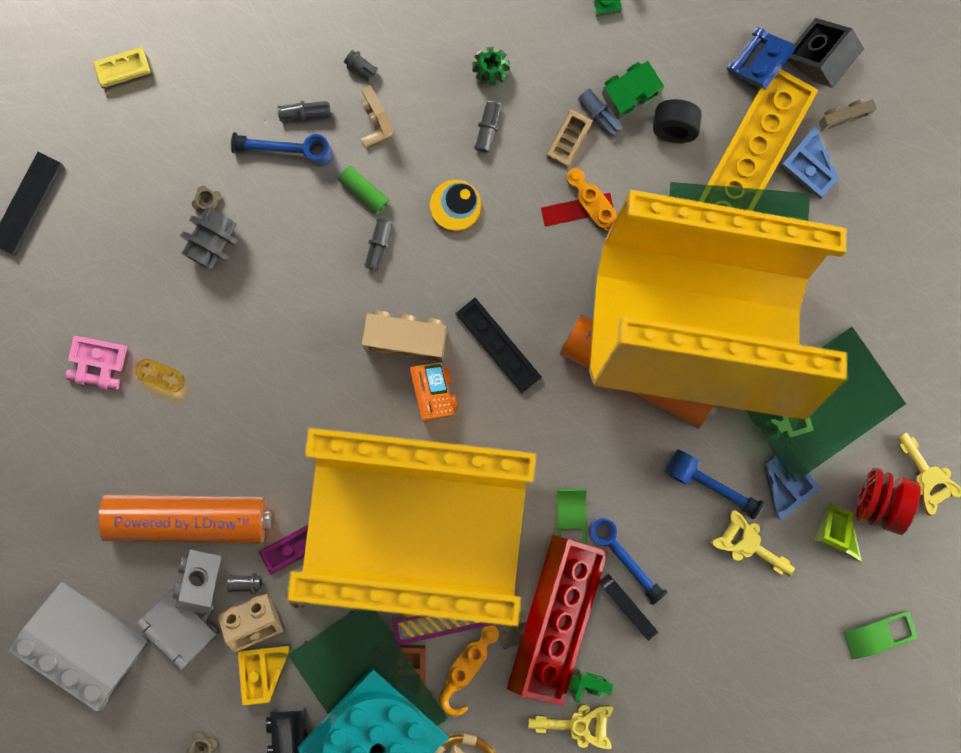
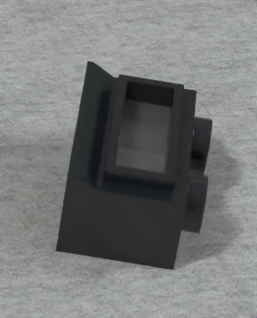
M305 707L275 709L270 712V717H266L267 734L271 733L272 744H268L267 753H300L297 748L306 739V730H304L303 725Z

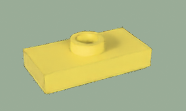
M143 47L93 62L101 88L151 73Z

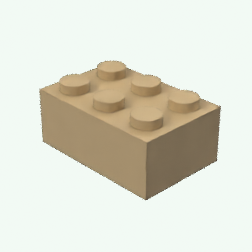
M374 310L373 314L367 313L362 346L365 351L443 362L447 326L443 325L442 321L438 319L426 318V322H420L415 320V316L400 314V318H394L389 316V312Z

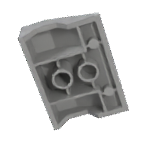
M62 581L25 625L8 652L97 712L106 706L111 693L121 678L133 666L149 642V639Z

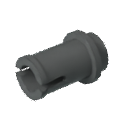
M352 50L344 60V63L347 65L346 68H352L369 82L373 76L365 71V69L367 68L375 74L378 68L360 56L361 52Z
M252 573L251 576L229 575L227 579L228 592H251V594L261 592L262 577L257 576L256 573Z

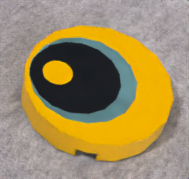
M453 179L443 182L435 189L431 196L430 211L432 218L447 231L459 232L467 230L480 216L481 200L479 193L471 184L462 180Z

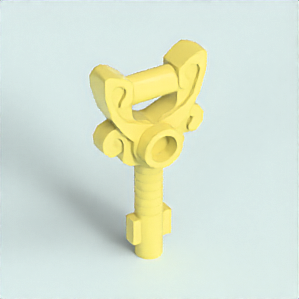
M907 432L898 437L901 442L899 447L904 454L908 453L920 472L916 476L915 481L921 486V502L928 516L934 515L938 504L949 497H961V487L949 479L951 471L948 468L935 466L929 468L916 448L919 445L915 438H910ZM935 485H944L945 488L932 496L930 495V491Z
M731 510L729 515L731 523L722 537L715 538L710 544L718 549L732 551L731 556L736 561L755 554L774 566L772 569L779 574L785 573L790 576L795 567L789 564L791 561L782 555L778 557L760 546L759 525L756 523L748 525L745 518L738 511ZM741 528L743 530L742 538L736 544H732L731 541Z
M581 704L578 707V712L572 714L571 720L547 719V716L536 715V718L528 719V729H535V733H546V730L571 731V736L573 739H577V744L581 748L587 747L590 742L594 746L603 749H612L611 742L606 736V721L612 714L613 707L603 705L590 710L589 706ZM592 718H596L595 735H591L588 728Z

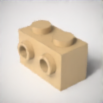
M267 594L256 596L247 603L231 607L224 613L217 615L225 643L234 653L283 632L275 604Z

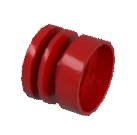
M873 468L868 473L858 494L855 509L856 520L860 522L868 520L869 525L876 526L882 519V528L884 530L903 535L908 530L916 514L921 494L920 484L904 477H899L894 483L892 473L886 472L883 475L882 470Z

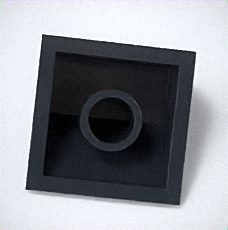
M815 18L793 44L795 51L787 61L814 82L833 88L863 52L864 47L853 28Z

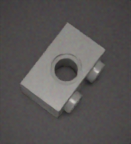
M190 549L186 557H181L178 573H182L181 582L175 583L172 598L177 599L175 608L203 614L208 613L211 608L221 556ZM192 576L198 577L202 585H192L189 578Z

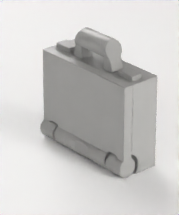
M173 588L135 625L181 671L219 632L208 621L214 610L212 604L208 613L204 615L199 612L175 608L177 599L172 598Z

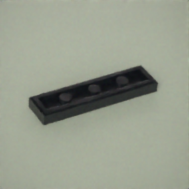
M37 152L0 221V249L14 256L16 255L63 166L61 162Z
M476 297L455 313L521 394L542 378Z

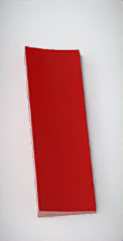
M552 535L506 689L523 697L563 705L608 551Z

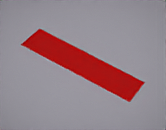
M603 194L613 207L611 194ZM578 200L541 207L545 227L590 217Z

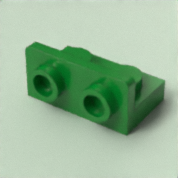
M578 669L577 675L572 674L568 690H570L573 700L580 702L584 687L587 693L603 697L604 693L611 695L614 684L609 678Z

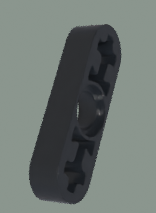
M609 573L599 581L603 589L648 641L659 633Z

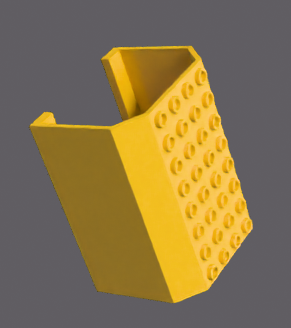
M630 190L604 240L596 274L589 373L593 385L807 420L847 379L846 353L799 345L800 308L808 279L828 255L843 257L846 253V228Z
M313 428L308 429L305 457L316 458L303 570L302 572L291 571L288 601L518 626L521 597L514 596L526 483L533 482L535 453Z

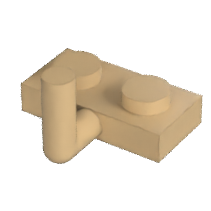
M371 85L361 89L365 98L361 103L366 114L369 115L374 128L379 127L380 130L361 138L365 148L389 137L394 132L387 113Z

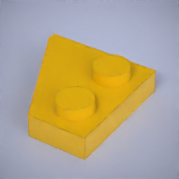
M290 645L238 651L242 705L269 703L271 701L289 654Z

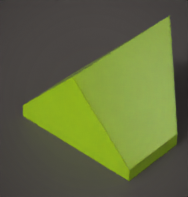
M830 503L813 541L862 562L853 525L854 513Z

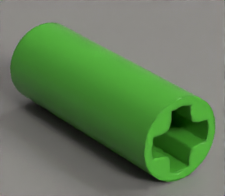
M351 165L338 178L339 182L376 214H379L389 202V199Z

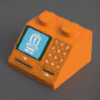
M442 363L410 367L423 423L454 416L453 410L458 409L455 394H449L447 384L452 383L449 368L443 369Z

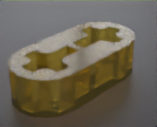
M143 359L135 367V375L142 382L171 393L178 392L184 387V375L174 368L151 359ZM152 364L151 369L158 372L157 377L148 375L144 378L145 373L142 372V368ZM173 374H176L175 379L179 380L178 384H172L171 388H169V382L162 380L163 375L172 377Z

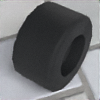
M682 99L665 100L659 103L655 109L654 134L658 138L671 143L681 144L695 140L700 133L701 109L696 104Z

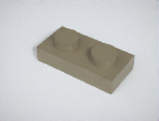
M859 99L850 103L849 108L840 110L839 107L826 111L824 113L825 116L819 121V125L823 132L870 116L877 108L873 99L864 102V99Z

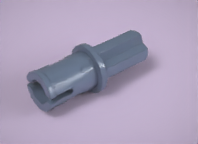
M591 88L579 96L578 101L586 107L593 115L592 119H596L609 135H615L622 128L620 122L607 109L609 106L607 104L604 105L592 92Z

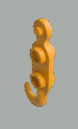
M578 168L570 169L566 175V180L570 186L578 189L579 203L598 227L609 232L617 217L615 209L597 186L585 182L582 170Z
M495 626L483 627L480 640L469 643L450 667L445 686L439 696L440 707L446 714L459 716L467 711L468 707L466 705L460 709H453L448 701L454 692L463 688L472 680L485 662L487 646L495 643L499 638V631Z

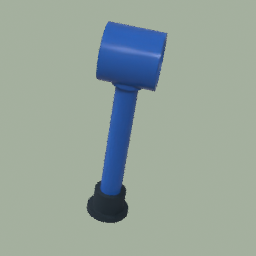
M233 132L231 137L232 153H236V151L246 152L247 149L303 154L304 157H307L316 166L327 164L332 157V149L327 139L319 134L308 136L304 143L247 139V136L237 135L236 132ZM315 146H324V150L321 154H311V151Z
M676 450L665 470L667 475L685 485H688L690 480L693 479L741 506L744 512L751 515V519L754 520L757 517L764 501L760 500L758 502L751 497L748 499L697 470L700 464L698 459L684 451Z
M597 518L589 524L588 535L590 539L599 545L608 546L646 590L645 594L651 600V605H654L666 595V589L662 590L657 583L654 584L615 539L617 537V528L611 520ZM600 524H605L609 528V534L604 539H599L596 536V528Z

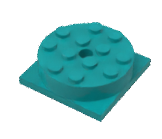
M371 667L297 749L300 753H434L447 742L449 736ZM373 745H382L381 750L370 751Z

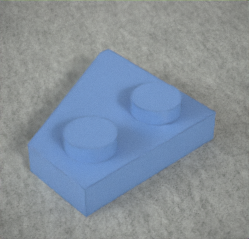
M814 127L781 166L815 196L821 199L839 177L835 167L830 163L827 149H824L820 140V132Z
M788 447L783 448L765 463L776 515L779 520L786 517L820 489V486Z

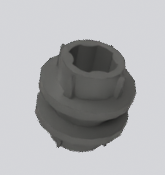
M206 207L201 218L191 215L189 221L196 225L192 234L182 231L180 237L186 240L187 243L181 254L212 270L217 259L227 262L229 256L223 253L222 250L226 243L236 246L238 240L231 236L237 224L225 215Z

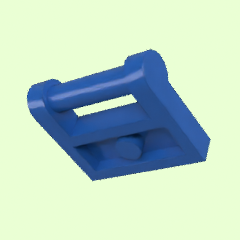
M757 27L752 33V39L737 59L731 61L727 70L733 76L766 90L795 51L793 43L769 34L761 27ZM760 43L765 44L747 69L743 68Z

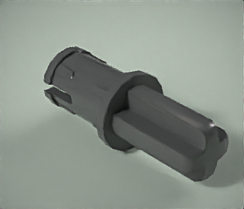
M301 100L300 103L278 105L280 122L296 119L307 121L309 117L330 115V104L327 101L305 103L304 100Z
M494 100L486 102L482 121L478 123L480 129L476 145L474 146L475 150L490 153L494 132L498 131L496 124L501 103Z
M377 218L372 240L368 241L370 247L365 261V268L372 271L380 269L384 251L389 247L387 241L393 222Z

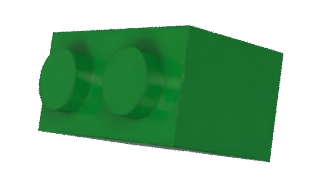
M649 61L643 64L637 62L626 70L627 73L623 76L618 77V75H615L604 83L602 95L617 119L635 110V105L638 104V101L642 100L645 104L662 93L665 86Z

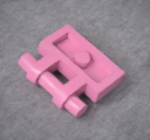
M73 336L68 361L78 363L77 371L67 370L66 380L75 381V384L82 386L85 384L95 385L102 390H108V388L118 390L120 380L111 378L110 375L112 370L122 372L127 346ZM88 366L101 368L100 376L89 374L87 372Z

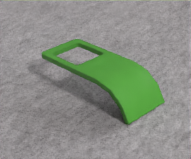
M557 489V536L561 537V530L581 529L582 544H586L587 489Z
M904 611L863 627L844 631L853 659L871 656L918 638L909 611ZM905 617L911 636L894 642L888 622Z

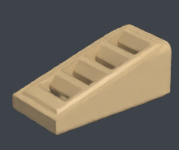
M570 109L546 155L569 167L593 120ZM571 118L585 125L583 130L570 124ZM568 128L578 133V139L565 133V129ZM563 137L575 145L571 148L559 142V140ZM556 146L569 152L568 158L554 151Z

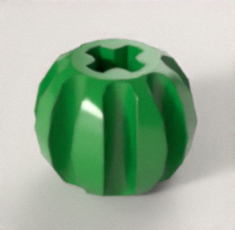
M486 47V53L480 50L474 56L477 61L472 62L473 73H478L475 78L482 83L484 80H488V86H495V80L503 82L508 76L504 71L510 70V61L504 60L506 53L501 49L498 52H494V47ZM491 63L495 64L491 70L487 69Z

